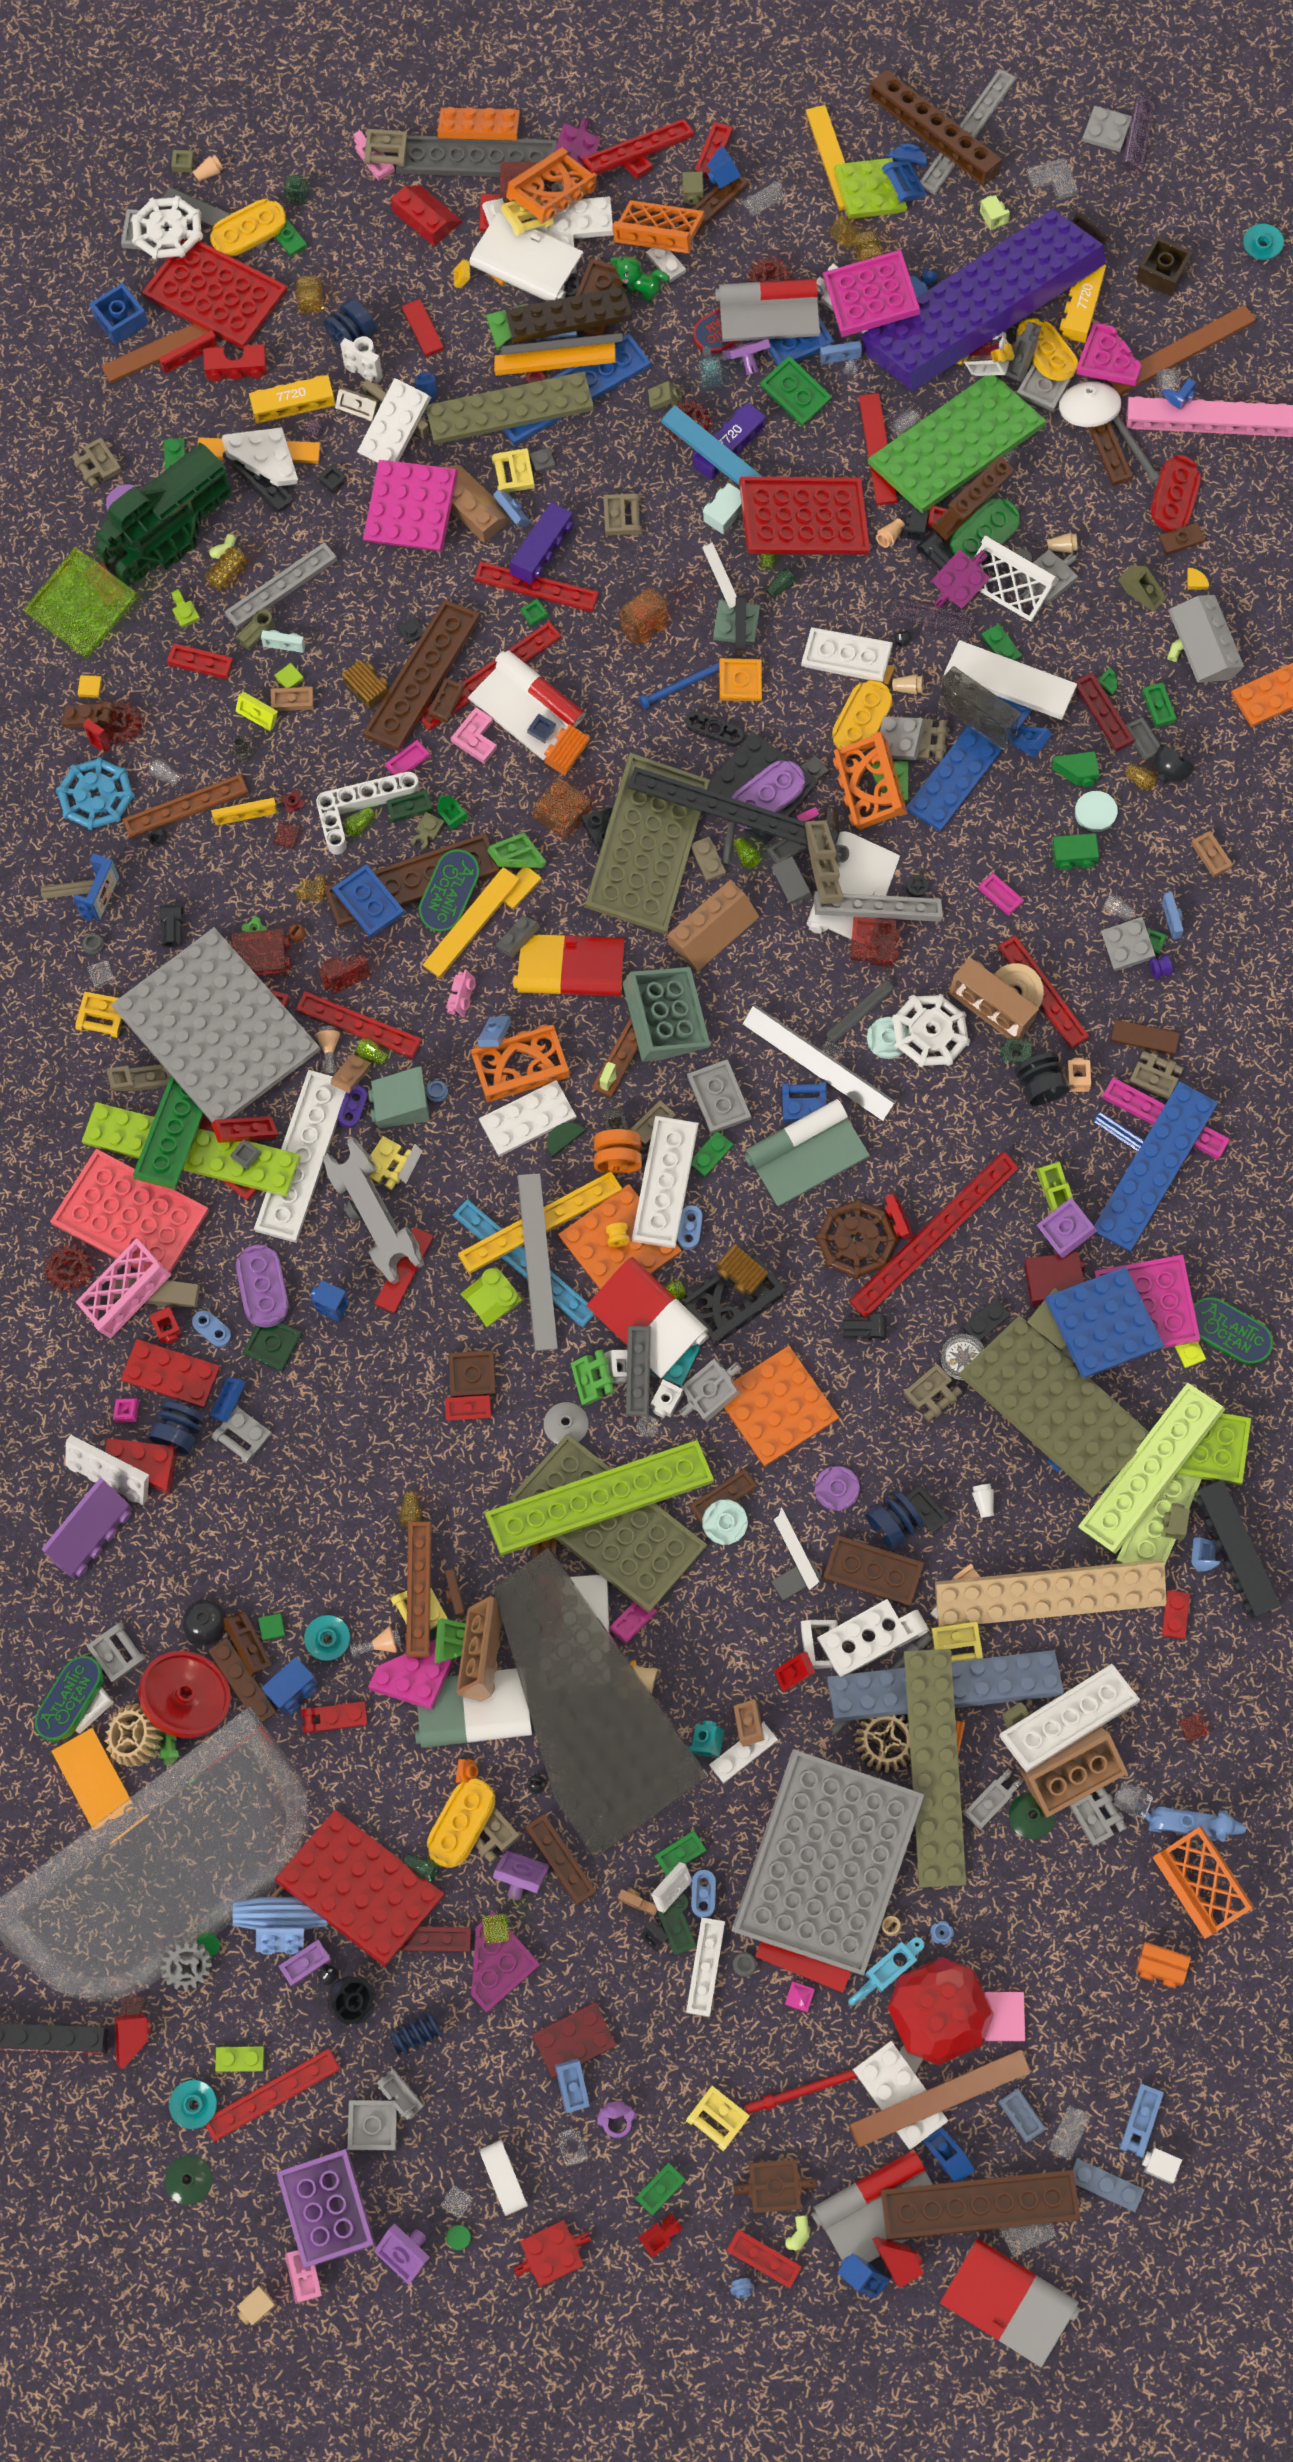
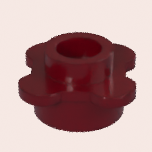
M293 790L291 794L281 796L280 800L285 804L287 813H293L305 806V801L301 800L298 790Z

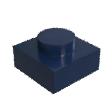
M538 713L527 729V733L546 743L555 730L556 723Z

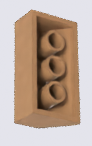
M460 465L444 466V468H452L458 471L451 512L480 540L486 543L510 523L512 519L498 501Z
M729 880L668 934V944L692 968L699 972L758 920L760 916L745 893Z
M969 958L954 974L949 994L1015 1044H1018L1036 1019L1039 1008L1036 1007L1035 1003L1025 999L1014 987H1009L998 975L992 974L985 969L982 963L974 961L972 958Z
M489 1596L467 1609L456 1695L479 1702L491 1697L495 1689L493 1682L498 1666L496 1658L500 1647L499 1634L503 1625L502 1608L494 1597Z
M1102 1727L1030 1772L1026 1773L1023 1768L1020 1770L1030 1793L1046 1817L1057 1813L1128 1774L1110 1734Z

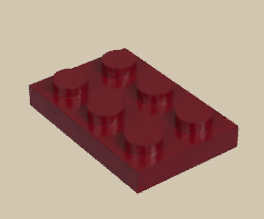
M596 2002L532 2034L552 2078L557 2077L555 2068L557 2064L577 2058L580 2064H583L617 2046Z

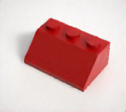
M421 185L404 186L391 198L392 211L434 247L463 222Z

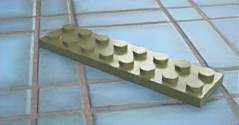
M585 371L434 403L426 407L434 445L594 411Z

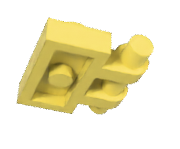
M382 1136L370 1155L377 1167V1171L369 1175L371 1180L380 1184L383 1177L388 1179L385 1187L392 1190L395 1184H399L401 1181L398 1176L411 1150L407 1149L404 1156L399 1155L402 1146ZM394 1161L399 1163L393 1172L389 1171Z

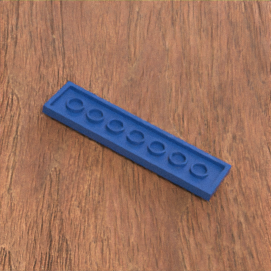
M627 334L624 336V341L615 342L616 363L571 367L553 378L585 371L591 398L594 401L651 368V362L632 336ZM565 417L505 429L503 431L512 444L516 446Z
M992 694L906 806L907 811L941 832L1032 713L1033 709Z
M1179 1081L1095 1223L1096 1234L1129 1252L1132 1251L1214 1112L1218 1102Z

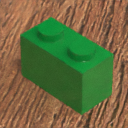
M1096 833L1053 837L1052 853L1054 868H1060V870L1065 871L1077 866L1089 869L1097 865L1099 854Z

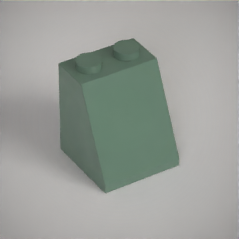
M421 1066L371 1081L372 1089H368L369 1100L374 1102L375 1108L371 1109L372 1122H376L378 1128L430 1121L426 1086Z

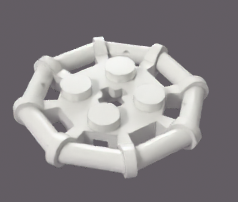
M176 195L173 198L162 199L150 198L149 202L136 215L131 217V222L133 223L132 243L151 255L154 260L167 257H185V253L203 238L200 219L202 213L199 209L193 208L182 200L181 196ZM172 206V209L159 210L158 208ZM181 208L182 210L187 212L188 215L184 217L179 211V209ZM152 210L154 211L150 214V218L148 220L144 219ZM193 223V230H188L187 224ZM166 226L172 227L167 232L163 229ZM141 227L147 228V234L141 235ZM183 238H184V240H185L186 238H188V240L181 246V245H180V244H181L180 241H181ZM153 241L156 243V247H152L148 242Z
M942 994L934 996L911 995L905 1005L891 1019L894 1024L896 1049L903 1051L918 1063L919 1067L928 1065L950 1066L960 1052L970 1044L965 1019L966 1013L964 1011L961 1012L946 1000ZM935 1004V1007L926 1010L922 1005ZM943 1007L953 1016H948L940 1008ZM912 1009H915L917 1013L912 1019L906 1017ZM953 1023H957L959 1034L954 1033V1030H952ZM903 1025L909 1027V1036L905 1038L903 1033ZM926 1026H928L929 1028L934 1026L935 1034L928 1033ZM952 1040L957 1044L949 1052L946 1046ZM913 1042L922 1050L921 1055L908 1044ZM940 1051L941 1056L927 1057L928 1052L935 1053Z

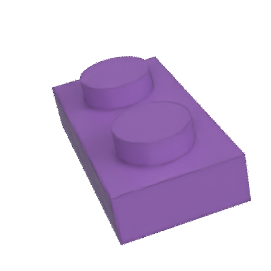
M316 1940L279 1965V1968L291 1987H293L324 1964L330 1962L331 1958L321 1942Z

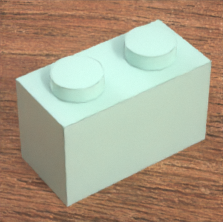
M730 483L724 489L720 488L713 502H709L703 510L704 522L724 534L742 513L740 490Z

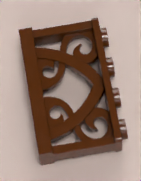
M999 456L948 505L949 509L933 523L932 527L945 540L949 539L959 527L998 492V486L1014 472V468L1002 456Z

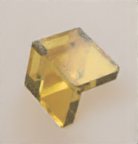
M842 214L829 229L832 238L846 249H849L861 234L857 226Z
M315 874L314 880L301 879L299 888H296L295 891L297 899L323 902L324 888L326 886L324 875Z

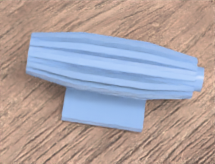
M259 1897L233 1902V1926L256 1930V1952H261L262 1954L269 1955L275 1952H285L291 1955L297 1954L303 1950L305 1929L327 1926V1922L296 1897Z

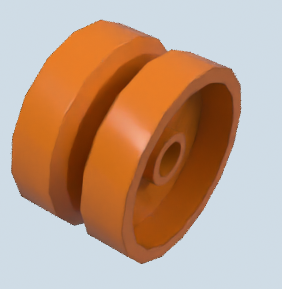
M612 1129L597 1133L594 1136V1150L597 1152L594 1155V1169L606 1174L610 1171L613 1174L633 1173L642 1168V1154L638 1151L642 1149L641 1135L624 1129Z

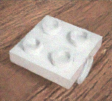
M359 337L354 342H351L344 338L340 345L346 369L352 373L356 371L362 374L366 380L368 379L371 382L374 380L379 383L383 375L380 358L374 352L372 340L368 337Z

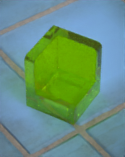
M506 1914L482 1917L486 1944L510 1941Z

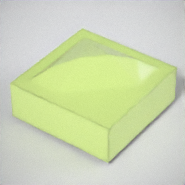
M610 1062L606 1064L600 1078V1087L606 1091L616 1080V1065Z

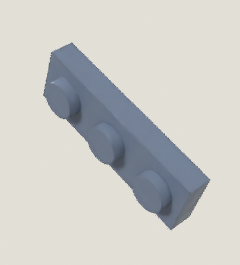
M1078 2158L1076 2159L1072 2170L1074 2171L1075 2184L1134 2213L1136 2212L1145 2189Z

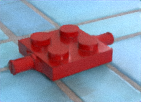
M563 2220L520 2241L525 2252L526 2261L513 2267V2270L517 2271L515 2272L516 2276L518 2277L530 2271L541 2288L584 2267L579 2255V2246L592 2241L588 2231L574 2238Z

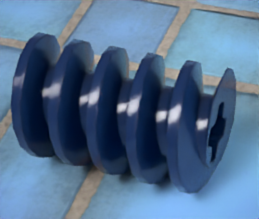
M426 2012V2020L417 2016L416 2025L411 2020H408L407 2029L402 2023L399 2024L400 2032L391 2028L390 2036L399 2058H401L400 2050L405 2054H409V2046L414 2050H418V2042L423 2046H427V2038L432 2042H436L435 2034L443 2038L435 2017L429 2012Z

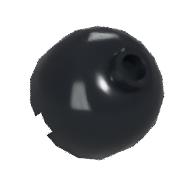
M1161 744L1153 756V768L1158 773L1156 777L1165 784L1168 781L1180 783L1186 780L1196 768L1191 762L1182 758L1179 753L1165 744Z
M209 1599L195 1601L186 1608L183 1615L182 1627L185 1635L192 1642L199 1645L214 1644L226 1633L223 1618L227 1617L224 1608L217 1602Z
M346 1976L340 1978L331 1986L328 1992V2009L335 2019L345 2025L361 2024L370 2017L374 2010L375 1991L370 1983L360 1977Z

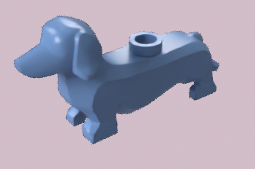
M1157 1807L1156 1809H1151V1814L1148 1812L1144 1813L1145 1818L1150 1822L1149 1831L1153 1832L1172 1831L1187 1835L1202 1826L1210 1840L1217 1841L1219 1839L1224 1842L1227 1835L1242 1834L1246 1831V1826L1230 1817L1228 1811L1219 1812L1218 1816Z

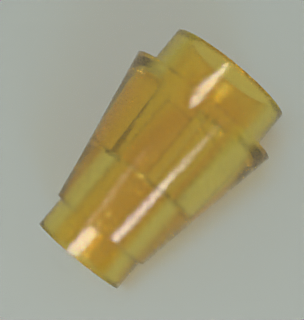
M1132 763L1124 771V774L1141 790H1151L1157 781V776L1154 775V772Z
M415 1492L404 1493L399 1515L401 1525L404 1527H408V1522H419L421 1520L417 1493Z

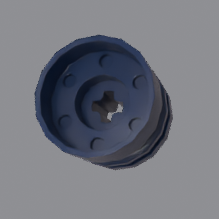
M352 298L340 306V313L334 311L331 316L326 317L323 321L328 335L340 348L344 338L354 342L359 337L371 338L377 333L375 322L368 311Z
M162 1401L160 1404L162 1411H158L156 1416L164 1423L154 1422L148 1433V1439L158 1445L170 1446L171 1442L179 1445L178 1453L192 1454L197 1440L189 1432L200 1433L201 1427L198 1425L204 1424L205 1417L186 1405Z
M893 1489L890 1492V1497H883L886 1509L875 1503L864 1512V1516L874 1532L880 1528L885 1532L886 1536L881 1540L891 1550H895L905 1542L906 1539L902 1530L913 1536L915 1529L920 1530L924 1527L923 1520L916 1507L897 1489Z

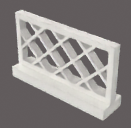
M984 536L976 556L981 550L991 553L993 563L986 565L981 563L980 566L982 570L994 566L996 577L990 578L986 583L997 580L1000 591L995 593L988 592L986 583L984 584V589L981 588L979 591L1032 622L1059 578L989 537ZM1005 562L1008 563L1011 573L1000 576L997 565ZM1025 573L1028 583L1017 586L1015 575ZM1011 576L1014 587L1003 590L1001 579ZM1042 583L1047 586L1043 594L1034 596L1032 585ZM1029 586L1031 598L1020 600L1018 589ZM1015 590L1017 602L1007 603L1004 593ZM1033 602L1034 609L1030 616L1023 612L1021 603Z

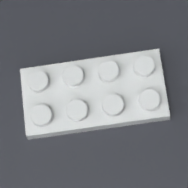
M394 378L357 452L377 463L379 460L399 462L431 397Z
M557 1080L479 1118V1121L498 1157L552 1131L556 1126L576 1119V1115Z
M72 1435L66 1440L65 1466L73 1472H79L87 1476L93 1482H97L101 1477L116 1492L126 1496L128 1500L144 1505L148 1498L149 1474Z
M889 2041L852 2069L880 2110L927 2091L892 2041ZM941 2111L896 2132L908 2149L911 2150L948 2122V2120Z

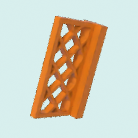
M630 200L619 222L615 221L612 225L614 241L617 243L690 253L692 249L691 242L705 217V212ZM633 208L641 209V211L636 213L631 212ZM655 211L660 212L659 214H656L654 216L650 215V213ZM673 214L679 215V216L674 217V218H672V219H669V217H668V216L673 215ZM642 216L647 217L646 219L641 220L639 222L637 220V218H640ZM696 217L695 220L687 221L688 218ZM663 218L666 220L660 224L655 222ZM678 222H684L683 225H680L678 227L674 226V224Z
M1202 1826L1153 1856L1154 1861L1205 1939L1254 1908ZM1199 1834L1204 1842L1202 1850L1191 1847L1192 1838ZM1176 1848L1186 1850L1184 1862L1176 1860L1171 1851ZM1190 1851L1202 1854L1200 1866L1189 1864ZM1206 1855L1214 1857L1217 1862L1216 1870L1204 1868ZM1188 1868L1199 1870L1197 1882L1190 1881L1186 1876ZM1203 1872L1215 1875L1213 1887L1202 1884ZM1219 1876L1226 1877L1229 1880V1891L1217 1888ZM1201 1888L1212 1891L1210 1903L1201 1899ZM1217 1892L1228 1895L1226 1907L1215 1904ZM1232 1897L1240 1898L1245 1908L1240 1911L1231 1909ZM1214 1908L1225 1911L1224 1921L1219 1925L1213 1917Z

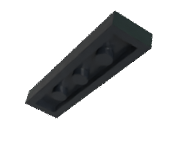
M223 452L222 458L277 514L293 503V498L281 486L270 483V479L261 474L253 473L245 468L243 463L236 459L235 461L227 457L226 452Z

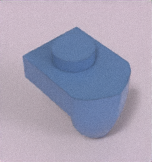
M1201 1537L1194 1538L1191 1562L1197 1571H1209L1220 1565V1561H1215L1216 1548L1213 1541Z

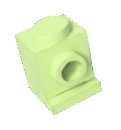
M996 195L988 196L981 201L980 213L990 230L1009 222L1010 212L1008 209L1005 210L1004 204L999 202Z

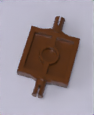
M797 2159L749 2163L750 2177L748 2184H734V2189L743 2188V2190H734L735 2195L749 2194L752 2200L753 2213L801 2210L800 2196L802 2189L816 2188V2183L806 2184L816 2182V2178L801 2179L798 2173Z

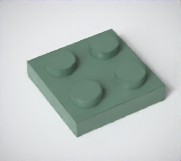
M719 600L713 640L735 643V606L729 608L726 601ZM746 603V644H755L760 605Z

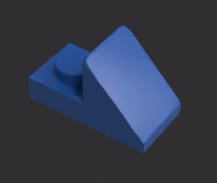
M1021 726L1009 742L1035 758L1046 745L1052 733L1048 728Z

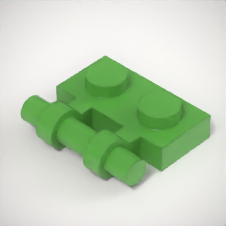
M603 1350L594 1352L596 1356L595 1361L592 1355H586L571 1363L582 1405H589L603 1398L602 1388L605 1389L606 1395L614 1393V1380L609 1374V1362ZM597 1369H599V1371H600V1375H601V1379H600V1380H599L598 1375H597V1371H596Z

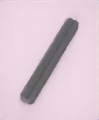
M888 980L884 981L827 1032V1039L832 1043L839 1040L893 991V985Z

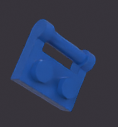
M909 161L889 162L882 167L884 174L888 175L896 190L900 203L921 200L927 196Z
M821 1081L819 1084L789 1085V1083H782L783 1121H798L827 1105L826 1081ZM819 1092V1098L789 1099V1093Z

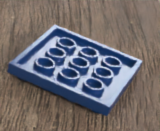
M1126 1267L1059 1291L1045 1298L1082 1379L1158 1351L1164 1347Z

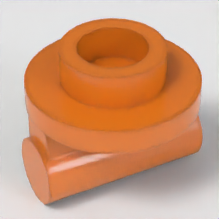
M458 1759L455 1783H462L463 1781L468 1783L469 1779L477 1778L478 1767L473 1760Z

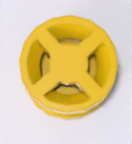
M614 1223L605 1227L606 1233L609 1234L608 1246L619 1247L630 1242L629 1236L626 1234L628 1230L626 1223Z

